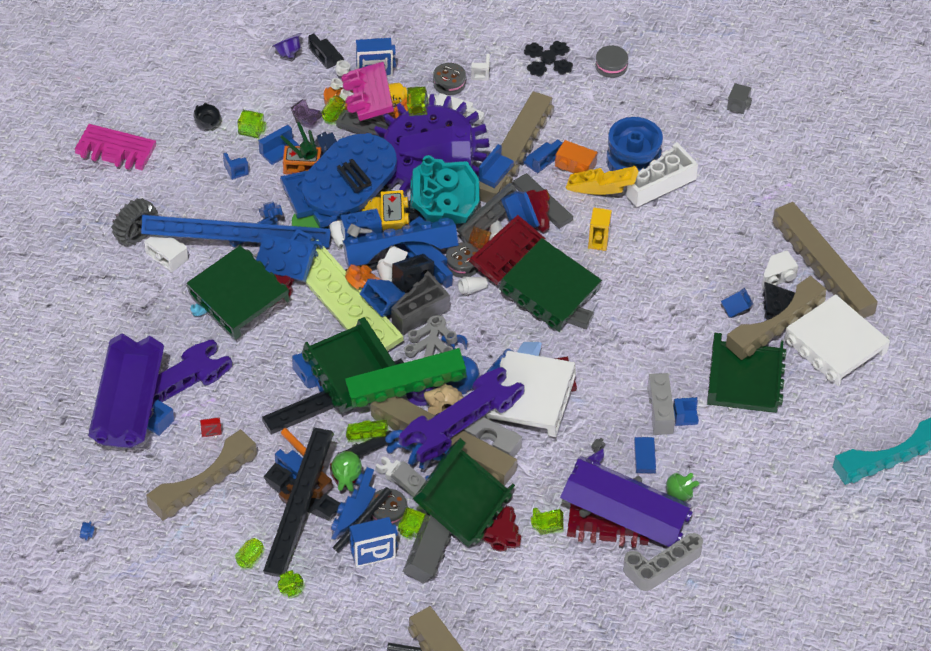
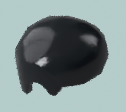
M204 103L195 107L193 117L198 127L208 130L219 125L221 114L214 105Z

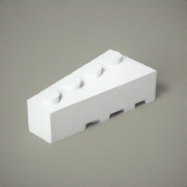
M676 142L669 151L663 152L659 159H654L650 162V166L638 172L635 183L627 186L626 196L636 207L696 180L698 163Z

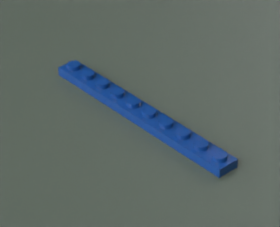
M142 215L141 234L261 243L264 234L290 239L296 229L312 235L313 241L319 240L324 247L329 248L330 242L329 228Z

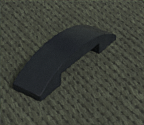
M275 462L264 475V479L278 493L281 491L284 494L291 493L287 490V485H294L295 479L292 478V472ZM324 494L320 499L311 498L307 512L330 520L336 513L340 502Z

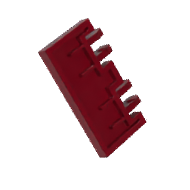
M517 215L470 258L469 262L494 284L498 285L501 283L502 278L541 238L544 240L546 238Z
M570 503L567 537L575 538L576 530H579L578 542H583L584 531L592 532L590 536L591 543L596 542L597 532L601 541L616 542L617 535H620L619 546L622 547L625 544L624 536H633L631 538L632 548H636L637 537H640L639 545L648 546V537L594 513L582 517L579 511L583 508Z

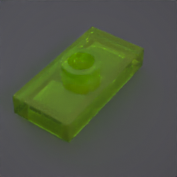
M366 420L361 423L348 424L346 431L347 440L386 436L387 420Z

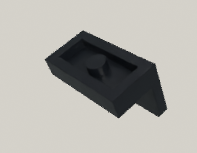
M314 33L308 36L310 51L326 69L335 66L339 60H344V57L328 39L320 40Z

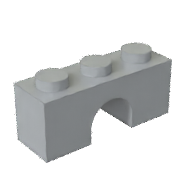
M669 373L649 374L647 390L649 404L652 403L651 420L653 435L673 434L675 416Z
M484 416L463 429V431L480 440L487 439L493 441V447L512 457H515L521 449L522 436L515 431L502 427L499 423H494Z

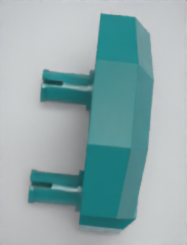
M428 155L423 158L421 165L413 169L410 186V209L418 210L426 221L438 222L441 218H449L455 224L466 223L479 204V178L467 161L444 163L442 159H434Z

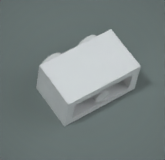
M152 235L144 241L146 254L171 273L188 261L187 247L175 240L173 236Z

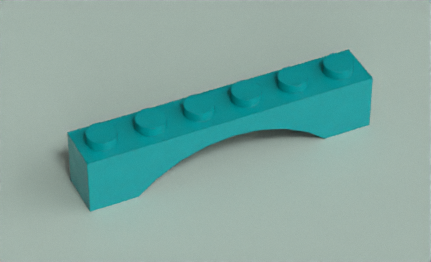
M931 418L921 421L911 437L893 448L880 451L851 449L836 455L832 468L844 485L851 482H858L866 476H873L883 469H890L898 463L907 462L918 455H925L931 450Z

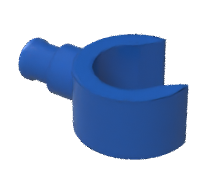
M457 335L458 340L456 343H462L465 350H467V338L463 335ZM442 336L441 341L446 342V338ZM449 344V345L453 348V350H454V349H455V345H454V344Z

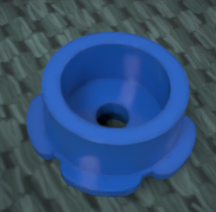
M83 521L80 538L88 540V537L92 538L95 526L91 525V521L89 523Z

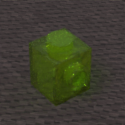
M426 86L409 87L407 89L409 116L427 115L428 95Z
M243 109L237 121L238 134L259 139L261 133L266 129L264 114Z

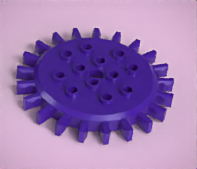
M434 94L429 96V105L420 106V102L415 96L412 99L413 109L406 111L404 106L398 103L397 109L400 116L394 119L387 113L383 115L385 122L390 126L388 129L375 126L374 131L376 135L384 137L383 139L393 146L397 157V168L393 177L385 185L387 188L391 189L396 183H400L402 186L399 190H403L405 196L408 190L411 189L413 169L423 162V159L417 160L399 155L400 142L397 141L400 140V137L448 127V124H452V126H471L479 120V115L475 111L465 118L463 114L467 110V105L464 101L454 110L450 108L452 106L451 96L446 97L443 106L436 105ZM485 124L474 128L471 126L473 136L472 169L478 177L479 167L473 165L474 161L483 162L488 156L486 153L477 152V148L490 147L489 138L476 139L475 136L487 133Z

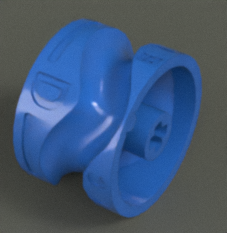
M626 117L615 122L608 133L609 149L607 150L606 163L609 170L615 171L636 166L638 171L650 166V162L654 159H659L663 142L661 129L654 122L641 117Z

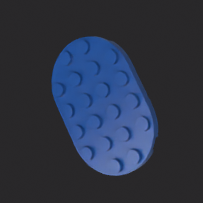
M371 133L354 134L340 138L305 174L302 181V192L305 202L314 211L328 216H340V213H355L361 210L393 177L397 168V157L393 146L387 140ZM350 159L357 163L371 180L372 184L357 193L354 192L337 171L338 165L342 167L344 162L350 163ZM345 170V172H346V173L349 175V177L354 181V183H355L357 186H360V185L353 179V177L351 176V174H350L347 170Z

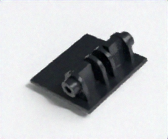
M764 282L763 304L766 310L764 316L769 320L779 315L789 306L795 292Z

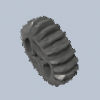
M136 198L134 201L130 200L129 204H125L120 209V212L115 215L116 219L112 221L113 225L111 228L113 229L114 237L126 246L141 242V240L146 239L150 235L141 234L142 215L158 216V211L150 201L143 198Z

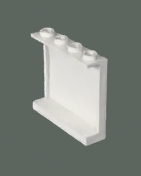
M836 294L786 327L784 338L788 345L795 348L803 358L811 362L817 370H820L829 381L837 386H840L842 377L877 353L881 356L885 355L888 352L890 343L888 338Z
M507 351L505 358H502L500 367L507 370V378L501 385L511 386L521 382L525 386L524 394L507 411L500 413L493 409L484 416L491 421L492 419L546 428L548 436L556 437L576 376L575 362Z

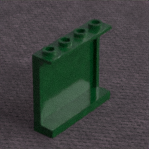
M541 238L502 278L499 290L504 295L515 300L521 307L529 310L535 317L546 322L549 327L560 332L563 324L591 294L595 295L599 291L602 279Z
M241 245L186 283L189 294L235 340L241 336L240 328L282 298L287 303L289 302L287 286L284 283L280 284L276 276L272 272H268L263 263L254 259L253 254L248 249L245 250Z
M365 317L358 319L355 327L313 345L305 342L302 350L303 359L310 364L314 376L319 378L323 390L326 393L328 392L334 407L338 408L341 414L353 409L345 378L396 365Z
M714 332L707 405L777 413L778 405L782 406L783 394H780V390L784 388V379H781V375L785 373V364L782 363V360L786 359L787 349L783 348L784 341L781 340L779 348L761 346L754 354L741 360L726 347V341H721L722 333Z
M460 438L449 448L412 500L469 547L473 542L477 544L485 534L482 532L493 524V516H497L502 511V503H506L513 495L511 490L515 484L512 483L506 488L462 450L466 442Z

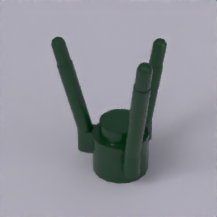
M297 122L304 140L300 144V150L283 135L280 138L298 154L299 158L313 159L317 155L318 150L315 146L312 131H308L309 142L301 123Z

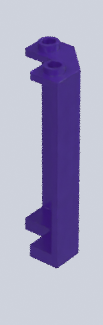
M123 333L109 341L88 433L90 438L105 446L132 448L145 440L164 344L151 336L136 342Z
M581 455L577 459L560 496L565 501L668 547L682 538L683 533L680 532L684 521L689 522L693 513L690 511L691 504Z

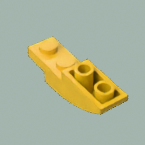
M636 166L606 173L601 168L573 173L569 176L566 189L594 195L622 193L624 186L635 183L639 171Z

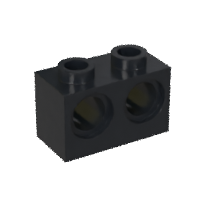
M420 254L392 263V283L401 291L410 290L416 282L419 283L424 278V274L427 271L432 276L434 275V261L426 255Z

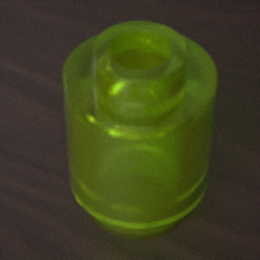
M335 95L328 100L321 111L325 121H337L345 109L346 102L344 99Z
M256 538L247 540L235 554L237 564L242 568H251L263 553L264 546L262 542Z

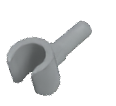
M351 224L347 233L357 238L359 232L367 234L371 233L372 230L363 229Z

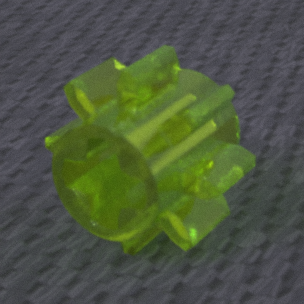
M293 570L279 575L278 589L282 594H287L290 598L302 592L300 588L303 587L304 582L300 574H294Z

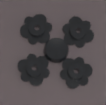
M554 41L553 45L549 47L550 50L545 51L536 42L530 45L527 44L524 54L530 55L531 58L541 56L543 61H533L527 66V70L530 71L531 75L543 76L544 72L547 71L545 63L554 62V71H558L560 75H564L566 72L570 73L573 67L572 62H567L565 59L555 61L557 55L564 56L565 53L570 51V48L566 46L565 42Z

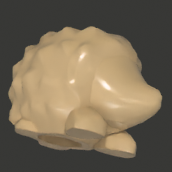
M445 383L436 389L424 393V397L430 406L428 407V412L433 415H438L464 397L457 388Z

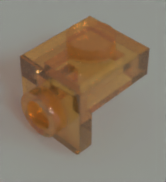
M474 226L468 243L481 249L489 241L491 232Z

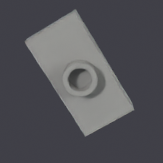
M404 460L390 476L413 497L426 481Z

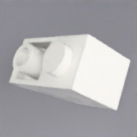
M788 251L770 257L763 276V290L765 289L764 282L777 286L796 278L798 265Z

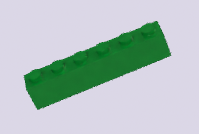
M460 348L345 378L352 408L364 407L372 402H383L387 398L395 396L401 397L413 391L420 392L428 387H438L450 381L457 382L467 377Z

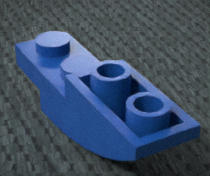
M416 241L395 244L396 248L408 252L406 259L424 254L433 260V276L446 289L452 286L453 273L447 268V257L428 243Z
M366 467L365 471L356 479L357 489H353L351 496H348L344 503L340 502L336 512L339 514V517L334 519L330 529L333 530L331 539L335 540L344 535L349 526H352L368 507L376 491L375 488L369 486L374 469Z

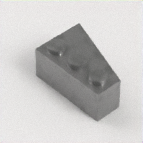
M427 271L424 274V278L419 283L416 282L413 285V289L408 294L406 293L391 308L393 325L403 335L427 322L430 317L448 311L450 295Z

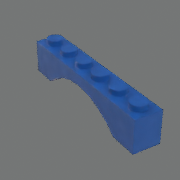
M441 218L438 222L431 223L426 221L418 226L406 225L402 229H386L382 233L371 232L362 237L357 236V238L351 236L347 240H342L345 261L348 267L351 264L356 266L368 264L380 251L401 242H424L440 249L458 246L456 224L452 219Z

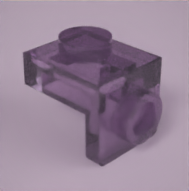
M301 99L291 107L296 123L300 122L303 125L312 126L322 117L321 111L309 108L304 99Z

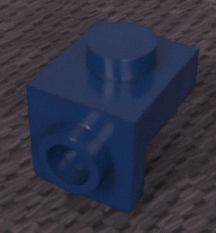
M326 132L316 136L317 139L314 141L315 146L321 147L322 155L337 142L333 132L329 134Z

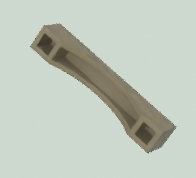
M810 275L797 285L793 300L783 312L764 322L741 324L727 334L726 347L741 360L751 356L759 347L768 344L773 337L782 334L786 327L824 303L827 289Z
M241 429L225 439L219 457L204 472L184 481L162 483L146 494L148 507L162 521L174 516L178 510L189 505L198 496L205 494L215 484L222 482L226 476L236 472L243 464L252 461L257 455L256 443Z

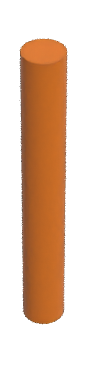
M284 428L281 431V435L304 456L306 447L287 428Z

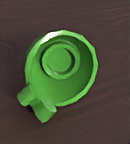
M344 451L337 454L333 459L332 473L339 480V491L343 490L344 485H346L347 489L352 492L354 488L353 481L361 474L362 464L358 455L350 451Z
M673 473L667 479L666 492L668 495L679 500L687 501L693 497L692 488L698 487L700 482H692L693 473H689L686 477L679 473Z

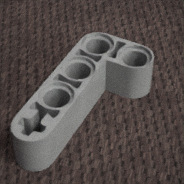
M690 533L649 561L638 551H629L624 557L623 572L640 590L650 591L698 559L702 552L703 538L699 534Z

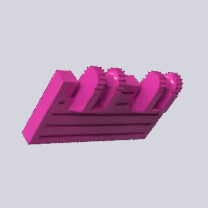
M384 62L355 69L342 75L344 90H353V95L347 96L345 99L347 111L350 113L357 112L359 121L394 111Z
M88 124L75 147V154L81 155V158H86L89 152L93 151L91 154V160L97 161L100 154H102L101 158L103 161L114 163L116 167H120L123 160H126L125 169L130 170L134 162H136L135 169L143 171L156 147V140Z

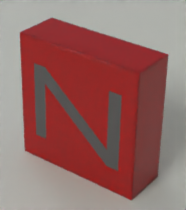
M220 417L200 420L202 437L222 435Z

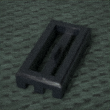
M353 159L349 160L350 163L344 162L342 167L340 165L337 166V171L355 193L372 185L371 180ZM345 170H347V171L351 174V176L353 177V179H354L360 186H357V185L354 183V181L349 177V175L345 172Z

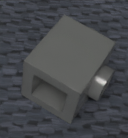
M734 83L728 97L727 110L744 114L746 108L751 106L752 98L750 96L752 88Z

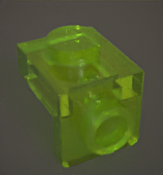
M407 507L401 522L398 524L400 534L406 538H416L426 514Z
M537 507L533 508L531 524L541 535L563 530V511L556 509L541 513Z

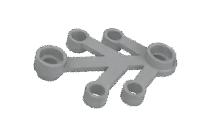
M432 316L428 319L426 326L419 330L413 329L408 332L409 341L413 343L418 342L420 337L429 332L430 335L415 345H406L404 347L405 355L413 357L425 347L424 357L433 355L435 347L441 353L453 350L451 346H446L437 336L438 333H441L446 338L448 344H454L458 340L457 334L445 327L446 320L443 316Z

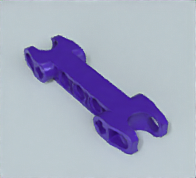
M207 340L188 348L182 354V361L158 374L151 409L157 400L164 402L199 381L204 385H210L219 380L231 369L232 359L229 356H223L219 359L209 358L217 351V343L214 340Z
M503 367L486 372L474 382L472 386L473 392L429 420L423 415L413 420L400 433L399 444L402 447L412 443L423 444L416 452V459L420 463L436 458L449 449L452 443L451 437L493 409L503 413L513 407L524 394L525 386L521 382L511 386L501 385L507 378V370Z

